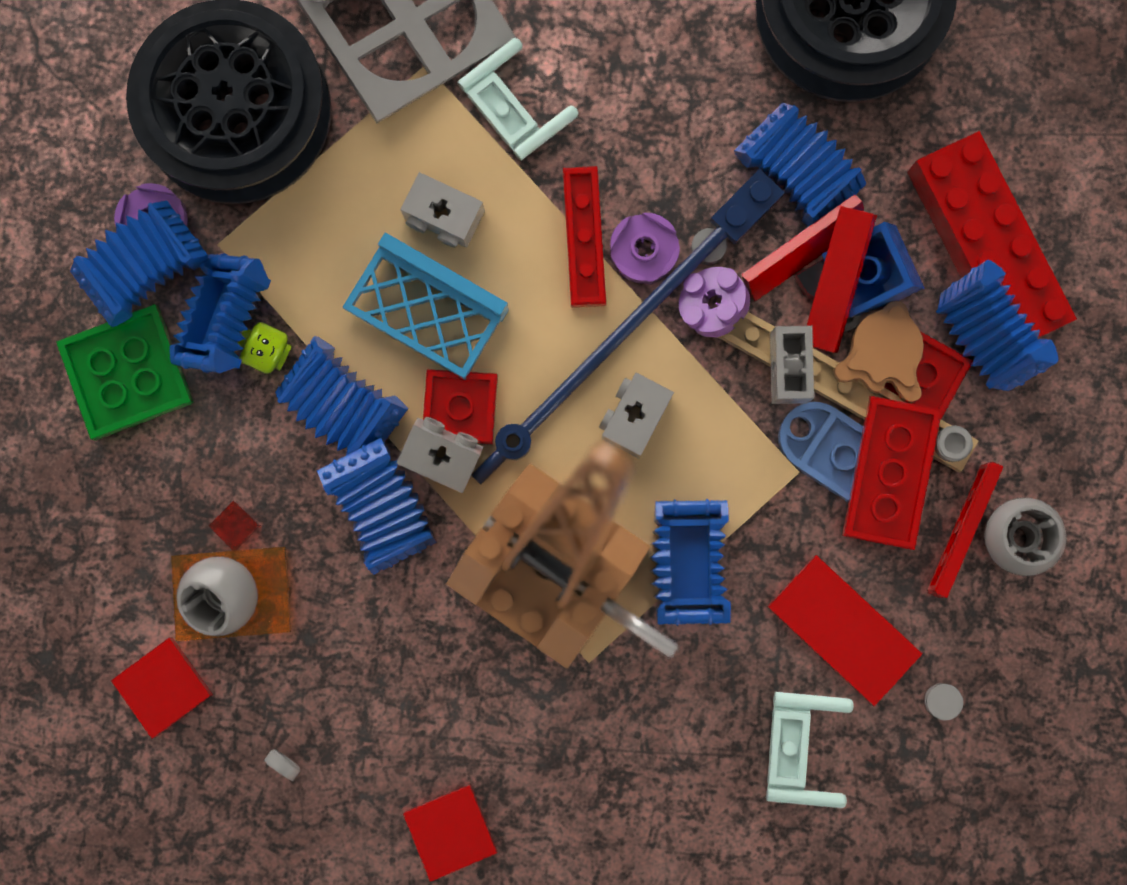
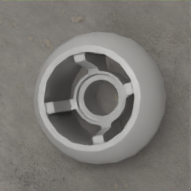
M1015 498L1000 505L990 515L984 532L985 545L992 560L1000 568L1019 576H1034L1052 568L1061 559L1067 542L1066 528L1058 512L1049 504L1033 498ZM1020 513H1025L1036 521L1032 523L1030 521L1017 520L1022 517ZM1017 528L1022 529L1026 534V542L1022 547L1018 546L1014 541V532ZM1040 530H1042L1043 543L1041 550L1038 549V546L1040 545L1042 538ZM1026 553L1030 561H1024L1015 554Z
M209 557L195 563L185 572L177 590V605L183 619L194 630L209 636L231 634L246 625L254 614L258 601V590L252 574L241 563L227 557Z

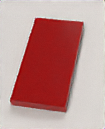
M869 396L842 536L915 550L942 409Z
M817 555L811 558L767 606L771 612L874 707L923 654Z

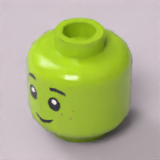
M264 322L256 323L252 330L243 331L242 336L245 339L238 341V344L243 348L240 354L242 363L264 374H270L274 369L280 371L292 347L287 344V334Z

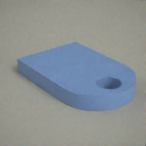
M809 402L795 407L786 415L779 428L778 443L781 453L796 469L849 503L863 426L826 403ZM801 418L808 423L809 432L805 437H796L792 434L790 423L793 419Z

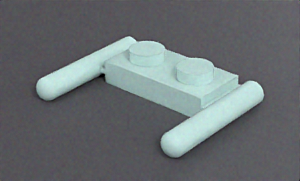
M513 38L458 80L457 83L508 147L513 150L517 158L522 161L578 117V110L574 106H568L544 126L538 127L530 114L498 75L493 72L522 49V42L518 38Z
M774 692L766 801L844 808L847 804V798L842 793L804 790L807 772L810 710L850 713L854 708L853 701L849 698Z

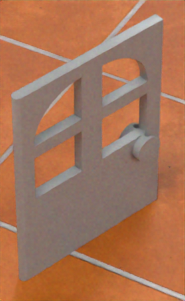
M296 0L376 123L381 122L495 53L510 40L516 38L493 0H470L475 13L474 33L467 47L457 57L450 60L426 23V20L460 0H428L418 7L415 6L412 0H381L394 21L349 46L325 10L328 4L334 0ZM403 35L428 74L407 81L389 80L373 74L359 60Z

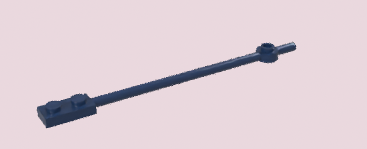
M759 169L711 217L710 222L717 228L521 425L508 424L498 431L495 439L497 449L471 476L481 485L506 459L519 460L525 457L531 448L530 435L726 238L736 244L783 197L785 192ZM516 435L520 438V443L517 447L511 448L507 445L506 441L509 436Z

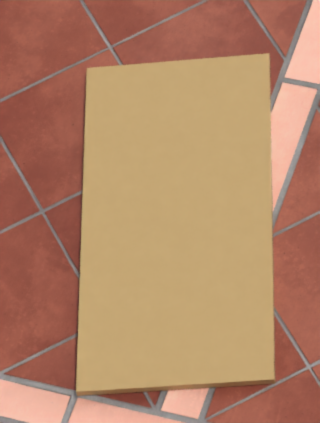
M424 66L408 80L427 75L428 73ZM444 84L379 123H376L369 113L321 154L297 182L270 198L217 244L229 256L241 257L245 255L249 258L261 260L271 282L268 289L259 293L306 346L311 344L310 341L314 336L323 339L335 348L334 358L343 357L341 366L349 365L348 373L357 371L356 381L366 379L365 387L375 385L374 390L382 389V397L395 395L408 407L407 412L399 421V426L395 427L388 437L400 451H402L417 418L423 420L427 369H447L343 309V305L378 250V243L383 234L386 232L507 302L508 313L503 321H500L470 371L498 374L493 445H480L483 449L473 472L497 449L495 439L498 431L508 424L521 425L643 302L604 259L606 306L571 308L566 217ZM419 172L483 202L485 212L467 248L457 244L456 248L448 246L437 239L438 234L428 229L422 233L406 225L407 220L404 219L400 209ZM444 208L442 212L435 210L436 218L439 219L441 215L448 216L447 209ZM382 260L375 271L378 283L397 279L395 266ZM400 269L402 277L409 276L408 273ZM372 278L367 286L374 285ZM420 280L404 283L408 301L428 296L426 285ZM400 284L380 289L384 307L404 302ZM431 287L432 295L440 293ZM372 291L361 294L354 306L364 312L379 309L376 292ZM447 297L434 301L438 319L459 314L456 301ZM430 302L410 307L414 325L434 320ZM461 305L462 312L471 311L470 309ZM406 308L386 313L388 325L391 328L397 330L410 326ZM652 312L530 435L531 448L525 457L519 460L506 459L481 485L470 476L463 493L425 476L423 477L476 536L491 517V513L507 490L529 464H532L562 485L598 443L611 445L602 440L604 430L600 429L599 426L608 409L615 412L621 399L615 396L624 379L632 380L635 373L674 392L640 458L638 459L619 449L630 460L632 470L613 521L648 545L659 539L652 532L660 527L654 522L655 501H673L674 499L677 501L727 500L729 522L721 529L726 537L720 540L723 543L800 472ZM381 315L373 316L383 322ZM480 315L464 318L469 336L484 333L490 323L489 320ZM461 320L440 324L445 343L465 338ZM436 326L416 331L418 342L422 346L430 347L441 344ZM412 332L403 334L413 340ZM479 340L470 342L472 350L475 348ZM467 343L446 348L449 361L463 368L470 356ZM442 350L434 351V353L444 358ZM635 406L632 411L626 409L625 411L629 414L628 421L634 423L636 418L643 420V417L639 415L641 408ZM511 435L507 438L506 443L511 448L517 447L520 443V438L516 435ZM440 446L436 456L443 458L447 448ZM602 474L590 475L595 487H607ZM580 480L574 487H582ZM582 499L590 505L588 499ZM650 545L651 547L614 601L638 618L658 601L653 596L660 589L650 584L658 578L650 572L657 564L649 557L658 552L652 545ZM536 571V574L540 578L549 580L547 577ZM606 614L579 653L590 663L627 628Z

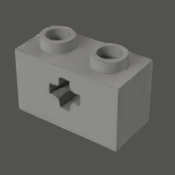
M420 172L400 209L404 219L407 220L406 225L422 233L428 229L438 234L437 239L454 248L457 247V244L467 248L485 212L482 201ZM446 208L448 216L441 215L440 218L437 219L435 215V210L438 212H442L443 209Z
M775 326L770 333L772 404H807L814 399L812 326Z
M638 373L634 374L632 380L625 378L615 396L621 399L615 412L608 409L599 426L600 429L604 430L602 440L639 459L674 392ZM637 406L641 408L639 415L643 417V420L636 418L634 423L628 421L629 414L625 410L632 411Z
M425 417L424 420L417 418L396 464L463 493L483 447L477 444L478 440L473 436L463 432H458L457 435L444 429L445 425L433 418ZM440 446L447 448L443 458L436 456Z

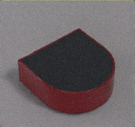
M824 259L794 276L800 289L809 299L814 300L825 262Z

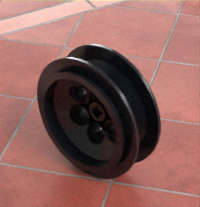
M210 0L186 7L171 15L146 38L134 58L128 76L126 89L127 113L138 143L147 156L180 188L192 195L212 202L224 204L252 203L284 191L297 182L314 164L329 132L331 121L330 92L323 71L311 47L300 31L286 18L267 7L244 0ZM219 62L214 70L205 71L209 63ZM254 64L250 72L246 74L240 73L245 65ZM198 89L194 98L185 99L188 91ZM263 94L269 95L265 103L261 105L254 104L258 96ZM212 120V124L207 130L199 131L200 124L203 121ZM239 123H248L245 131L238 134L234 133V129Z
M756 0L755 18L760 40L767 55L787 79L803 90L822 98L842 102H860L880 98L897 91L913 80L924 69L951 26L957 0H891V4H885L880 0ZM810 10H821L825 17L817 18L811 14ZM868 27L878 28L882 35L875 36L871 34ZM834 34L845 35L849 42L840 43L834 38Z

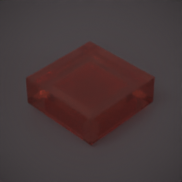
M232 501L208 526L233 551H236L261 525L236 501Z

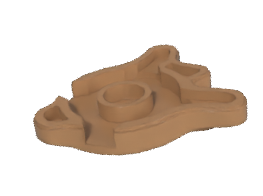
M891 301L884 309L872 313L862 320L852 336L849 355L845 360L837 364L833 370V376L838 382L846 383L859 380L874 394L882 391L885 383H891L901 400L906 403H914L921 397V388L917 381L916 369L922 358L924 344L920 330L910 318L906 305L900 301Z

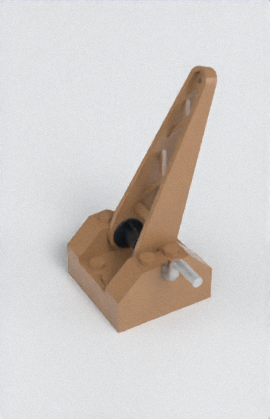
M606 443L595 445L562 485L532 464H529L491 513V517L464 552L446 583L450 588L483 609L567 669L606 614L669 658L674 655L679 645L614 602L651 546L613 521L630 476L632 465L623 452ZM602 474L607 487H595L590 475ZM580 480L582 487H574ZM582 499H588L590 505ZM536 571L547 577L549 580L540 578L536 574Z

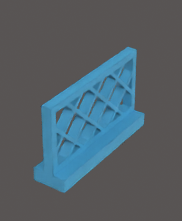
M385 232L378 243V250L343 305V309L461 378L466 379L500 321H503L508 313V303ZM382 260L395 266L397 279L378 283L375 271ZM400 269L408 273L409 276L402 277ZM372 278L374 285L367 286ZM415 280L425 283L428 296L408 301L404 283ZM400 284L404 302L384 307L380 289ZM431 287L440 293L432 295ZM372 291L376 292L379 309L364 312L354 306L361 294ZM447 297L456 301L459 314L438 319L434 301ZM430 302L434 320L414 325L410 307ZM461 305L465 306L471 311L462 312ZM406 308L410 326L397 330L391 328L388 325L386 313ZM381 315L383 322L373 316ZM480 315L490 321L484 333L469 336L464 318ZM461 320L465 338L445 343L440 324ZM436 326L441 344L424 347L419 344L416 331ZM412 332L413 340L403 334ZM479 340L475 348L472 350L470 342ZM467 343L470 356L463 368H460L449 361L446 348ZM442 350L444 358L434 353V351Z

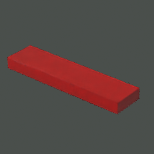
M598 166L563 168L571 308L606 306Z
M852 195L742 273V279L749 290L750 298L756 302L828 251L840 206L864 211L863 201L856 195Z
M840 206L806 325L812 326L813 347L838 353L877 219L876 214Z
M993 461L980 465L927 588L928 594L937 598H948L1004 466Z

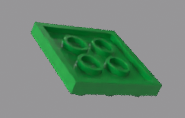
M156 304L133 312L131 318L115 327H111L106 322L56 341L91 440H99L194 403L181 366L173 365L170 362V345L173 344L160 308Z

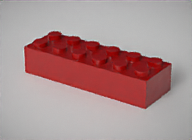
M980 131L914 162L907 171V174L961 278L967 275L972 268L978 267L986 260H991L1001 267L1006 273L1001 286L1011 285L1006 295H1015L1010 305L1021 304L1017 314H1028L1024 323L1035 322L1031 331L1040 330L1038 339L1077 320Z

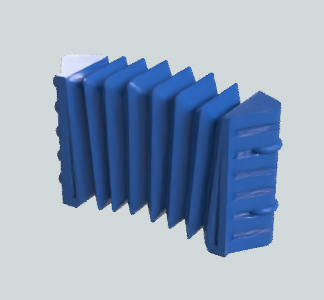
M782 103L771 114H768L767 118L750 135L745 137V140L734 150V153L746 168L759 167L764 173H767L770 179L775 178L774 182L778 186L784 185V195L791 193L789 202L797 201L795 211L803 209L801 221L809 227L852 195H856L867 183L860 167L850 169L853 159L843 160L846 148L836 150L837 139L827 141L828 130L816 133L818 122L806 126L808 115L798 119L799 108L795 104Z
M167 200L155 203L150 202L148 204V213L138 209V220L126 215L127 225L116 222V232L105 230L106 242L95 239L97 251L86 248L88 258L76 256L73 259L74 262L70 269L71 274L80 284V289L85 291L97 307L98 313L102 314L111 327H115L131 318L132 304L141 306L140 298L148 300L146 291L155 292V283L165 285L164 276L174 280V272L183 275V267L195 271L209 257L200 245L199 239L194 237L182 221L180 214L176 213Z
M225 253L220 255L210 254L199 266L205 275L195 276L201 285L190 288L195 296L185 299L190 309L181 312L185 321L176 323L183 332L173 335L180 343L170 345V362L173 365L182 366L184 369L194 368L206 373H222L233 368L239 369L242 360L234 351L243 349L237 342L245 339L239 331L249 330L243 321L253 319L248 310L257 309L252 302L261 301L256 292L268 289L271 280L268 279L260 259L249 258L245 255L238 257L229 256Z
M986 260L978 267L972 268L960 280L952 282L951 286L941 293L936 313L948 314L943 323L954 324L949 335H959L955 345H966L963 356H975L971 367L983 366L979 376L990 375L986 383L988 389L994 388L1010 391L1017 386L1024 385L1027 380L1039 373L1046 372L1049 367L1058 363L1059 357L1052 340L1038 339L1040 330L1031 331L1035 322L1024 323L1028 314H1017L1021 304L1010 305L1015 295H1006L1011 285L1001 286L1006 275L1003 269L991 260Z
M314 336L310 341L311 344H308L301 351L302 354L298 358L299 361H296L293 369L287 375H284L281 386L275 391L278 399L277 402H289L287 412L298 411L296 422L306 419L305 430L316 428L315 438L327 435L326 445L338 441L337 451L347 448L346 455L362 448V445L366 446L381 437L385 442L394 428L399 426V421L407 412L408 407L395 395L382 397V389L374 390L375 385L365 387L366 379L356 381L357 371L348 373L349 365L341 366L343 357L334 358L335 348L323 339Z
M382 437L366 446L362 445V448L338 460L334 459L332 463L317 470L326 494L336 495L335 505H341V512H348V521H354L353 532H358L357 540L361 541L360 551H365L364 564L373 575L388 567L392 568L399 560H404L409 555L421 553L422 550L428 548L427 546L437 543L430 526H427V516L422 515L424 506L421 503H417L419 500L418 493L411 492L413 489L412 481H403L406 477L405 470H396L398 464H396L397 460L390 461V451Z
M676 499L673 501H655L654 522L660 527L652 532L659 539L650 545L656 548L658 552L649 558L657 564L650 572L658 577L650 584L660 589L653 596L661 601L656 607L657 625L708 624L711 626L712 624L719 623L730 624L731 602L722 596L728 589L720 585L726 578L717 574L725 569L717 562L724 557L718 550L725 546L720 540L726 537L721 529L729 522L728 501L709 499L703 501H677Z

